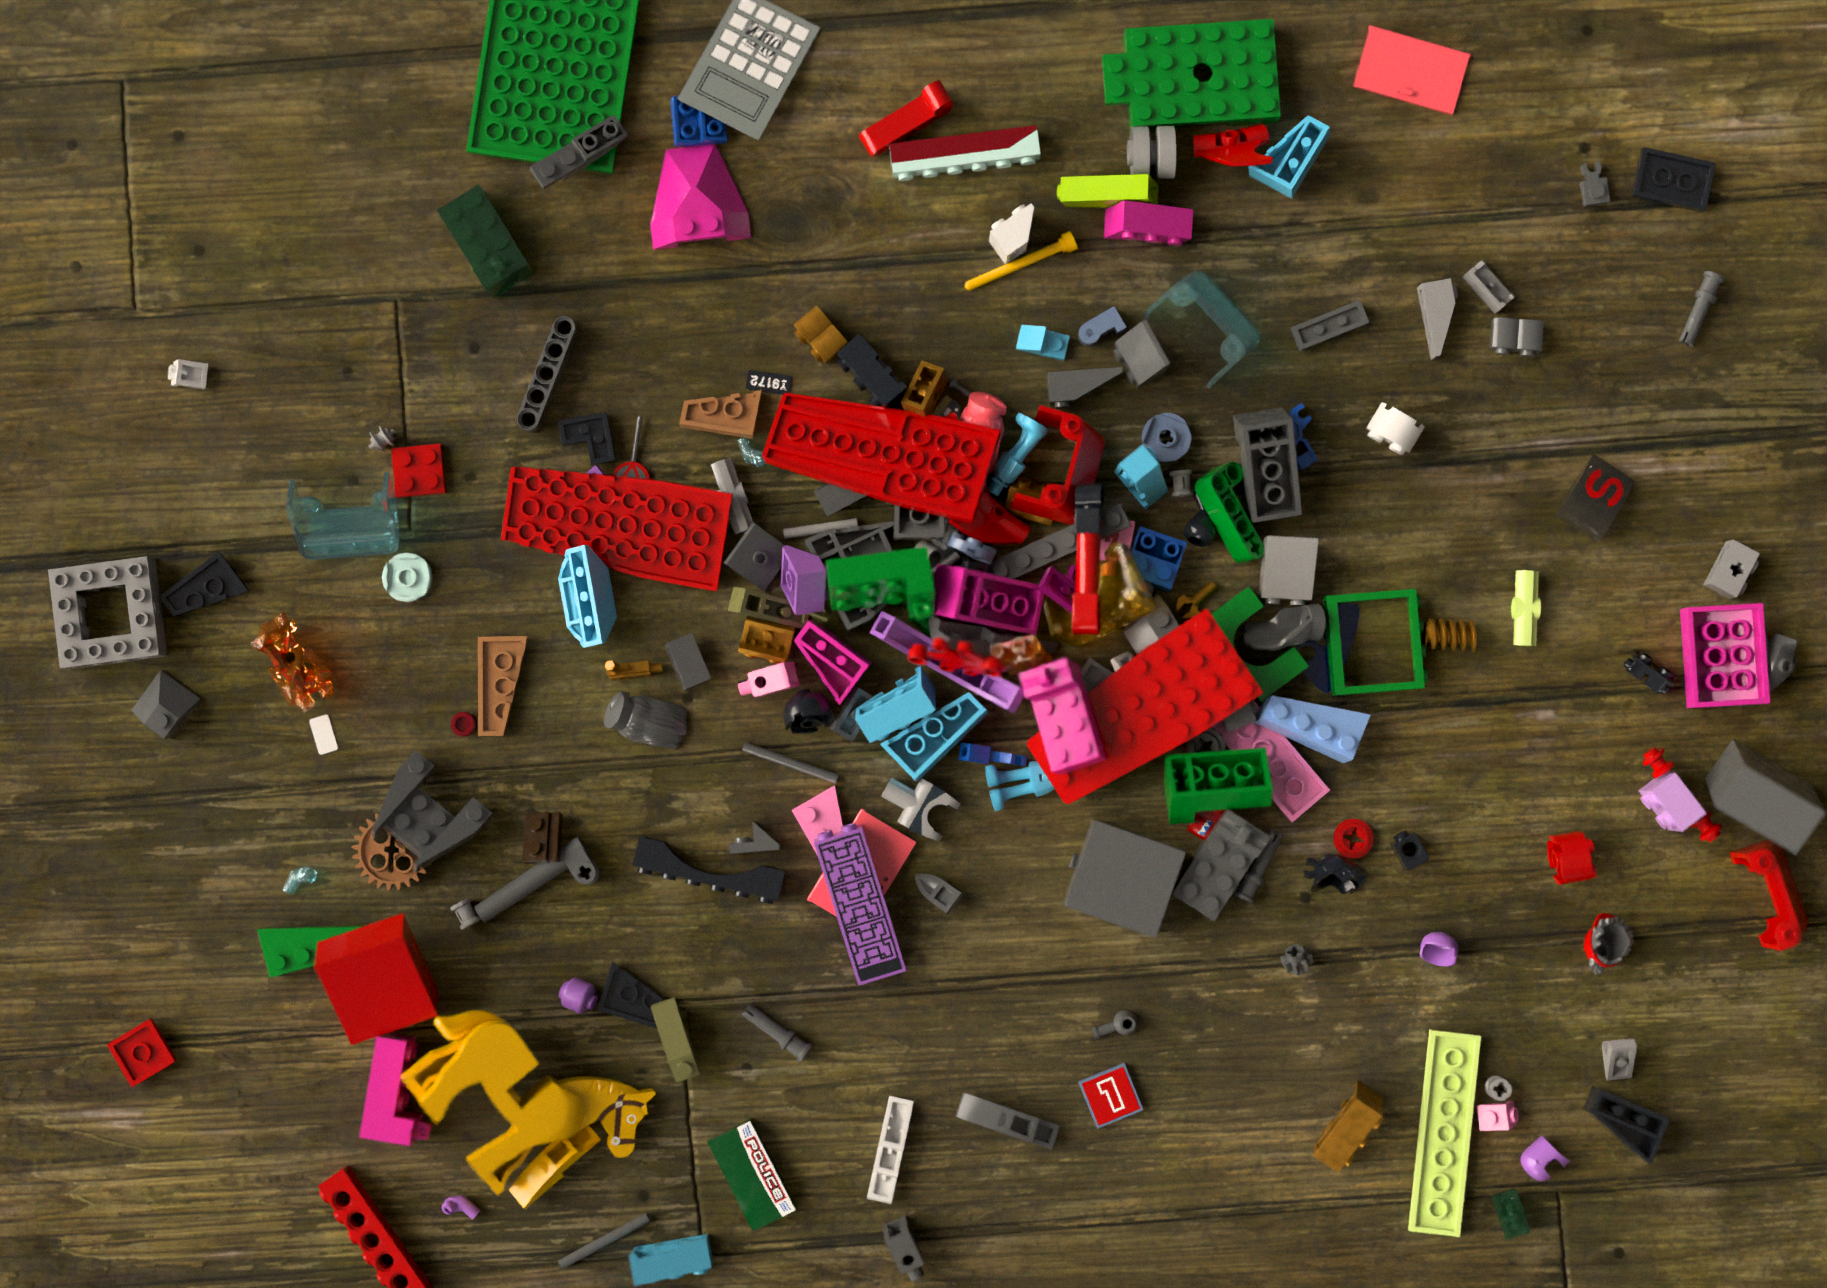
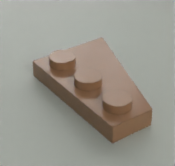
M762 390L742 395L740 393L730 394L728 397L721 398L708 397L684 401L679 423L680 427L753 439Z

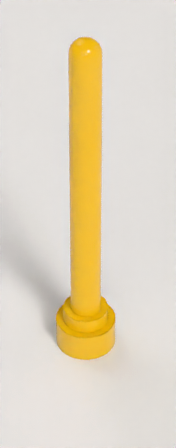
M1070 231L1061 235V238L1057 239L1058 242L967 281L965 288L973 290L1060 251L1063 253L1066 251L1068 253L1078 249L1074 237Z

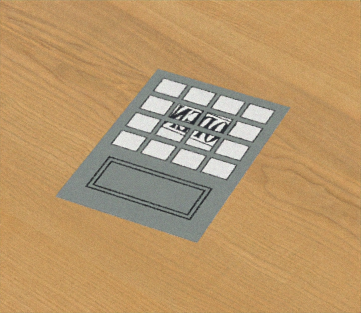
M732 0L677 99L759 140L820 27L766 0Z

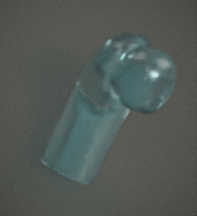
M307 866L293 870L282 890L293 895L299 883L306 881L313 883L317 878V872Z

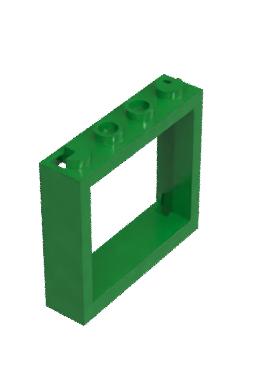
M1416 589L1323 597L1331 696L1425 688V683H1428L1427 669L1423 668L1422 659L1426 657V649L1424 643L1421 644L1420 634H1423L1424 628L1423 621L1418 616V609H1421L1420 594L1416 593ZM1407 598L1414 681L1345 687L1337 603Z

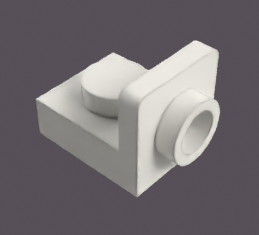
M181 359L174 361L173 365L169 366L168 379L172 380L171 386L177 387L180 385L205 389L208 364Z

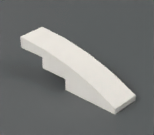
M889 1096L867 1199L888 1204L892 1203L914 1101Z

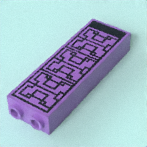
M851 823L841 827L842 831L832 833V830L819 833L817 835L818 838L814 839V845L859 986L906 971V966L862 825L856 826V823Z

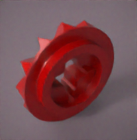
M1346 819L1337 825L1333 833V845L1341 855L1347 858H1360L1367 854L1372 847V830L1362 820ZM1355 827V835L1359 839H1363V842H1354L1353 846H1351L1350 841L1343 838V835H1351Z

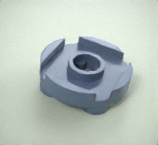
M1162 413L1148 420L1142 430L1141 441L1146 449L1150 447L1157 454L1158 459L1156 461L1161 463L1175 462L1188 451L1191 444V432L1182 417L1173 413ZM1166 431L1170 432V437L1173 438L1172 443L1167 442V444H1163L1159 435L1165 434Z
M952 531L950 532L946 547L958 553L966 554L975 560L987 564L992 563L997 552L996 549L983 545L981 548L982 542L970 537L964 541V536Z

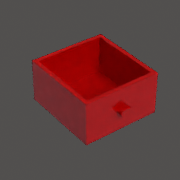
M404 913L317 942L315 970L351 1045L438 1016V988Z

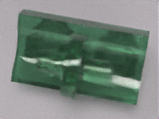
M1516 1188L1491 1195L1506 1240L1531 1233Z

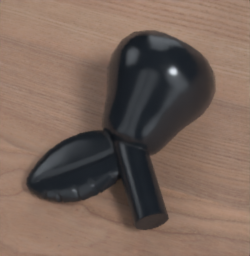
M1194 491L1193 497L1200 511L1185 525L1184 536L1191 544L1205 547L1214 542L1216 528L1196 491Z

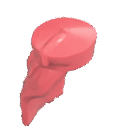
M972 392L969 395L968 405L962 411L959 421L1000 430L1001 435L989 473H993L1005 429L1001 415L1005 416L1007 406L994 395L985 392Z

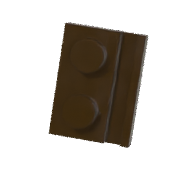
M561 812L525 814L523 863L560 862L563 818Z

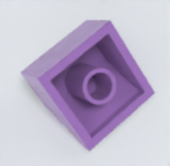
M783 546L781 588L794 614L801 615L824 611V601L828 599L825 586L827 581L826 566L822 564L819 556L790 546Z

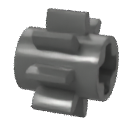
M1298 944L1286 948V955L1280 957L1282 965L1285 966L1286 973L1291 972L1294 975L1305 974L1309 971L1308 964L1314 963L1308 947L1303 948Z

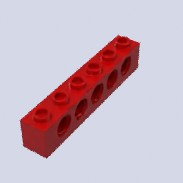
M348 1165L318 1186L320 1197L326 1204L330 1203L335 1210L333 1214L340 1224L344 1223L349 1231L348 1236L355 1245L358 1244L363 1251L362 1256L368 1265L374 1266L378 1272L376 1276L383 1286L387 1285L388 1288H433ZM341 1192H347L350 1195V1203L347 1204L341 1201ZM355 1212L364 1215V1224H359L355 1221ZM369 1233H375L379 1237V1244L375 1245L369 1241ZM383 1254H390L393 1257V1265L384 1263ZM397 1275H405L408 1279V1285H400L397 1281Z

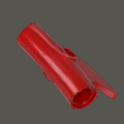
M1263 123L1237 130H1227L1221 133L1193 135L1194 158L1204 157L1229 166H1255L1273 163V157L1255 152L1259 147L1269 144V133Z
M983 489L973 524L954 519L948 520L951 525L983 544L1020 545L1030 531V526L1007 511L985 489Z

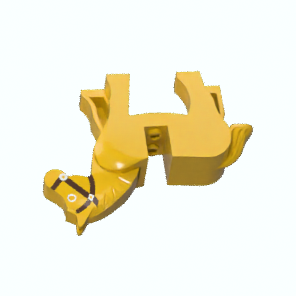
M469 1011L454 1016L437 1017L434 1021L435 1026L446 1039L454 1041L441 1048L431 1050L400 1075L402 1081L417 1097L421 1106L435 1123L443 1118L449 1102L460 1090L474 1083L481 1082L494 1105L512 1125L506 1133L473 1152L466 1159L497 1195L504 1190V1185L509 1175L522 1164L533 1146L568 1138L597 1120H600L603 1128L608 1133L607 1146L612 1154L616 1157H627L635 1146L636 1126L643 1116L647 1115L646 1103L656 1094L651 1088L637 1090L631 1085L607 1078L578 1076L558 1081L547 1075L519 1098L511 1086L537 1066L538 1062L506 1020L485 1011ZM435 1081L433 1085L425 1092L428 1085Z

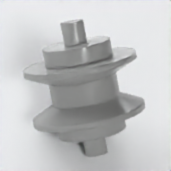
M379 426V433L374 434L370 432L372 444L369 445V448L371 450L376 448L378 451L382 450L385 453L386 445L395 446L393 443L395 439L392 435L396 432L394 429L389 431L387 428L383 429Z

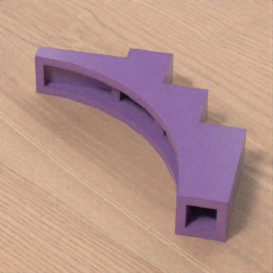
M881 611L870 631L872 635L907 656L909 649L913 648L914 644L924 645L928 648L927 651L936 652L932 649V641L929 637ZM928 659L926 666L1012 713H1015L1025 695L1022 688L1001 677H991L983 673H979L977 676H970L963 672L964 667L955 669L953 672H945L939 669L940 660Z

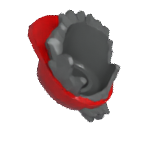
M1608 913L1597 915L1593 927L1584 938V950L1589 960V968L1593 969L1595 975L1603 974L1605 968L1617 965L1624 956L1628 955V952L1631 951L1630 946L1634 944L1632 930H1629L1630 926L1624 924L1623 919L1619 920L1617 916L1614 917Z

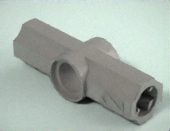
M723 459L711 464L719 490L733 493L729 520L735 535L743 534L753 522L747 505L749 502L743 485L737 477L732 459Z

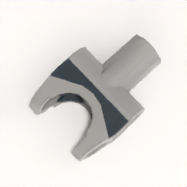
M892 777L881 795L884 799L904 809L897 822L918 834L939 842L943 836L934 831V828L930 826L927 818L929 810L933 806L940 804L950 805L958 810L961 805L945 791L922 778L914 790Z

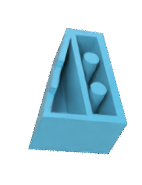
M1308 115L1290 130L1280 142L1266 151L1267 153L1264 155L1273 157V163L1249 166V176L1292 199L1330 137V127Z

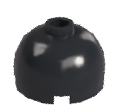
M809 689L799 690L785 704L783 712L785 729L788 731L790 728L793 734L813 733L818 731L816 726L824 724L826 728L834 722L830 702L820 693L811 692Z

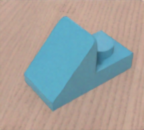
M1021 325L1016 350L1064 361L1070 336L1048 331L1044 326Z

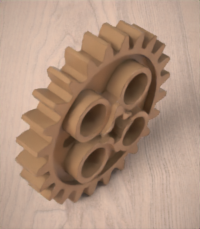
M366 819L369 827L367 829L359 827L363 832L362 836H354L356 840L360 841L359 845L352 846L353 849L358 850V854L353 855L352 858L360 860L355 868L364 869L360 876L363 878L369 875L368 884L370 885L377 880L378 889H381L385 883L387 891H391L393 884L396 885L399 891L402 889V883H405L410 888V880L412 878L420 882L417 874L419 872L427 874L426 870L423 868L418 872L413 871L414 863L419 857L397 839L395 847L399 849V853H394L393 872H389L391 854L387 852V849L393 846V836L387 831L388 840L383 844L377 843L376 837L375 839L372 837V828L375 822ZM383 855L386 860L385 865L380 869H376L373 865V860L376 856ZM408 857L411 865L409 869L401 871L398 867V862L401 858Z

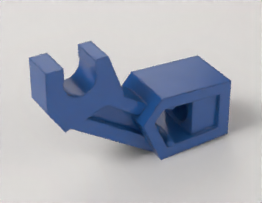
M1302 403L1289 412V416L1293 420L1295 446L1301 443L1302 448L1306 451L1300 457L1296 455L1299 471L1318 460L1308 440L1302 438V430L1312 419L1310 415L1304 419L1299 417L1298 412L1304 408Z
M961 743L958 760L990 764V761L1026 766L1027 756L992 751V747Z

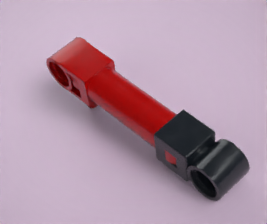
M1077 484L1075 491L1074 531L1077 534L1076 591L1073 593L1072 631L1074 635H1099L1101 631L1102 595L1099 594L1100 547L1104 525V511L1101 509L1104 507L1103 484Z

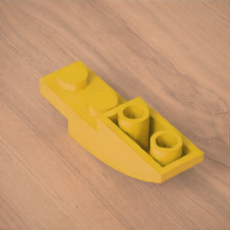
M588 1125L568 1138L551 1142L521 1173L509 1191L522 1207L526 1209L564 1176L562 1173L601 1139Z

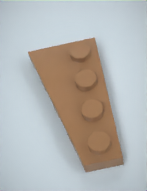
M529 636L478 637V736H505Z

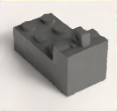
M1282 407L1233 415L1235 439L1240 446L1247 516L1254 523L1302 515L1292 418Z
M1230 810L1223 811L1207 838L1201 842L1174 884L1171 894L1215 921L1254 858L1259 857L1271 837Z

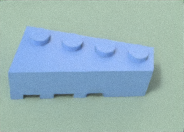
M1270 696L1263 700L1255 723L1341 763H1346L1354 758L1370 714Z

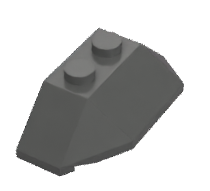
M1154 589V592L1149 597L1141 596L1136 606L1130 610L1124 635L1136 654H1139L1142 650L1179 627V624Z

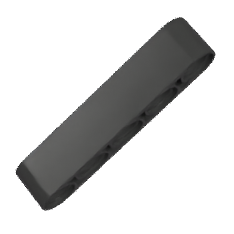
M561 316L553 323L518 412L517 423L527 433H536L542 427L577 338L578 327L570 317ZM563 324H571L572 329L570 333L566 335L560 334V327ZM554 347H562L563 352L561 356L557 358L551 357V350ZM546 369H552L554 372L552 379L548 381L542 380V373ZM537 392H543L545 395L543 402L539 404L534 403L533 396ZM534 415L536 419L534 425L526 427L524 425L525 417Z

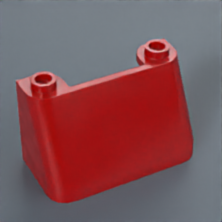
M1764 840L1729 852L1733 864H1743L1748 868L1749 872H1755L1764 876L1777 916L1766 919L1767 929L1764 933L1758 935L1762 947L1782 951L1797 945L1808 930L1809 922L1783 847L1773 840Z

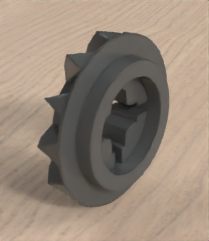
M1213 727L1188 740L1187 749L1189 753L1225 751L1227 743L1224 742L1222 734L1215 731ZM1204 741H1213L1210 747L1211 750L1209 748L1200 750Z

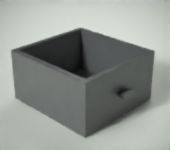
M1734 738L1705 778L1716 808L1795 854L1826 813L1811 783Z
M1092 819L1080 855L1073 853L1069 867L1075 869L1062 904L1071 909L1156 938L1186 852Z

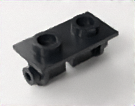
M1633 649V659L1628 658L1623 664L1626 667L1625 670L1638 680H1641L1645 674L1649 675L1644 684L1657 694H1666L1670 688L1667 684L1675 686L1674 677H1672L1674 674L1665 666L1658 667L1652 662L1653 658L1644 651L1639 653Z

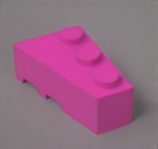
M1124 200L1106 209L1104 238L1140 240L1148 243L1168 242V245L1180 246L1183 242L1192 239L1193 209Z
M813 618L808 620L794 639L799 649L811 666L815 668L839 705L844 702L872 664L870 660Z

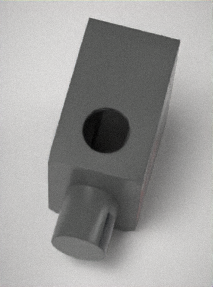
M906 1216L883 1225L885 1243L900 1274L907 1272L911 1281L923 1277L924 1272L921 1268L924 1264L922 1253Z

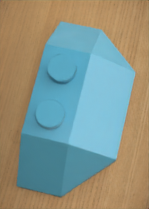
M589 545L567 549L558 577L567 628L580 641L583 648L606 643L617 618L608 567Z

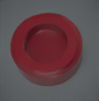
M459 712L452 717L450 725L456 735L466 737L474 733L477 722L472 714Z

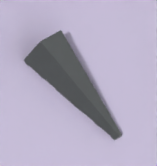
M935 614L928 618L932 645L934 638H943L949 642L948 647L957 651L959 642H968L974 646L973 651L982 656L1028 654L1025 650L1014 645L991 647L1022 638L1015 636L1012 631L976 623H962L954 618L951 621L942 620ZM1035 639L1042 643L1046 653H1055L1057 642L1054 640Z

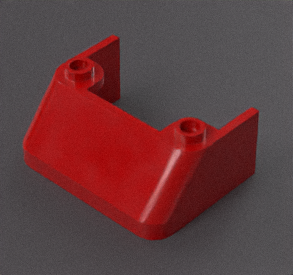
M1040 405L1034 421L1058 428L1063 437L1076 442L1064 486L1058 484L1047 485L1042 490L1040 499L1015 493L1010 508L1063 524L1073 525L1075 524L1077 484L1095 483L1105 440L1098 431L1079 416Z

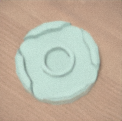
M407 552L395 555L385 565L382 574L385 590L390 596L403 602L417 601L425 596L431 588L433 579L431 567L426 560L417 554Z

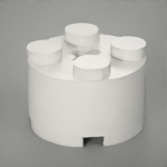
M1381 402L1366 427L1369 431L1367 436L1379 443L1385 440L1390 443L1389 449L1399 455L1405 452L1410 453L1425 427L1421 424L1417 428L1414 426L1417 422L1416 420L1394 407L1389 410L1384 409L1387 404Z

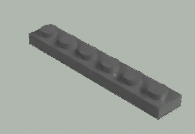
M1122 503L1104 510L1103 536H1101V540L1132 526ZM1075 524L992 561L988 566L989 574L1017 579L1076 552L1077 534L1074 533Z

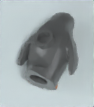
M1770 633L1768 635L1769 640L1766 639L1769 694L1791 675L1797 663V657L1794 656V652L1799 642L1776 633Z

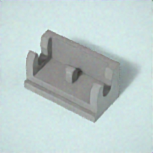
M1482 259L1463 278L1495 314L1516 296L1510 293Z

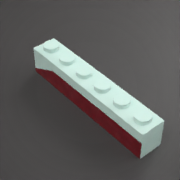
M1037 125L889 144L893 178H899V181L911 180L916 175L931 178L938 176L940 172H948V174L954 175L962 173L963 169L971 168L972 171H983L987 169V166L994 165L997 168H1007L1011 166V163L1021 162V165H1031L1036 163L1035 160L1040 159Z

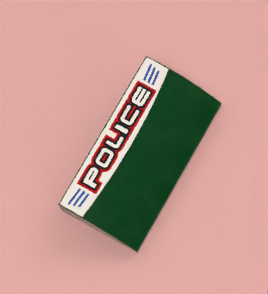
M752 1118L707 1141L752 1231L796 1211L797 1206Z

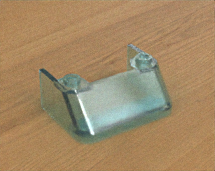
M1193 271L1174 284L1146 310L1143 316L1147 320L1168 300L1177 307H1186L1195 300L1228 337L1222 342L1220 353L1228 364L1207 384L1209 389L1247 356L1260 341V333L1257 328L1208 275L1202 271Z
M384 472L382 491L373 494L371 499L372 506L324 510L321 501L317 498L300 497L295 480H289L286 511L300 554L306 559L317 560L396 552L399 548L398 511L390 473Z

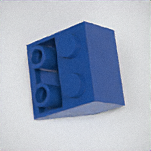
M1140 526L1121 577L1125 579L1130 578L1137 583H1140L1141 580L1152 583L1154 589L1168 593L1172 589L1187 542Z

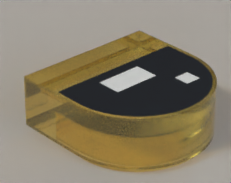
M945 395L932 415L944 417L955 412L959 420L961 408L956 401Z

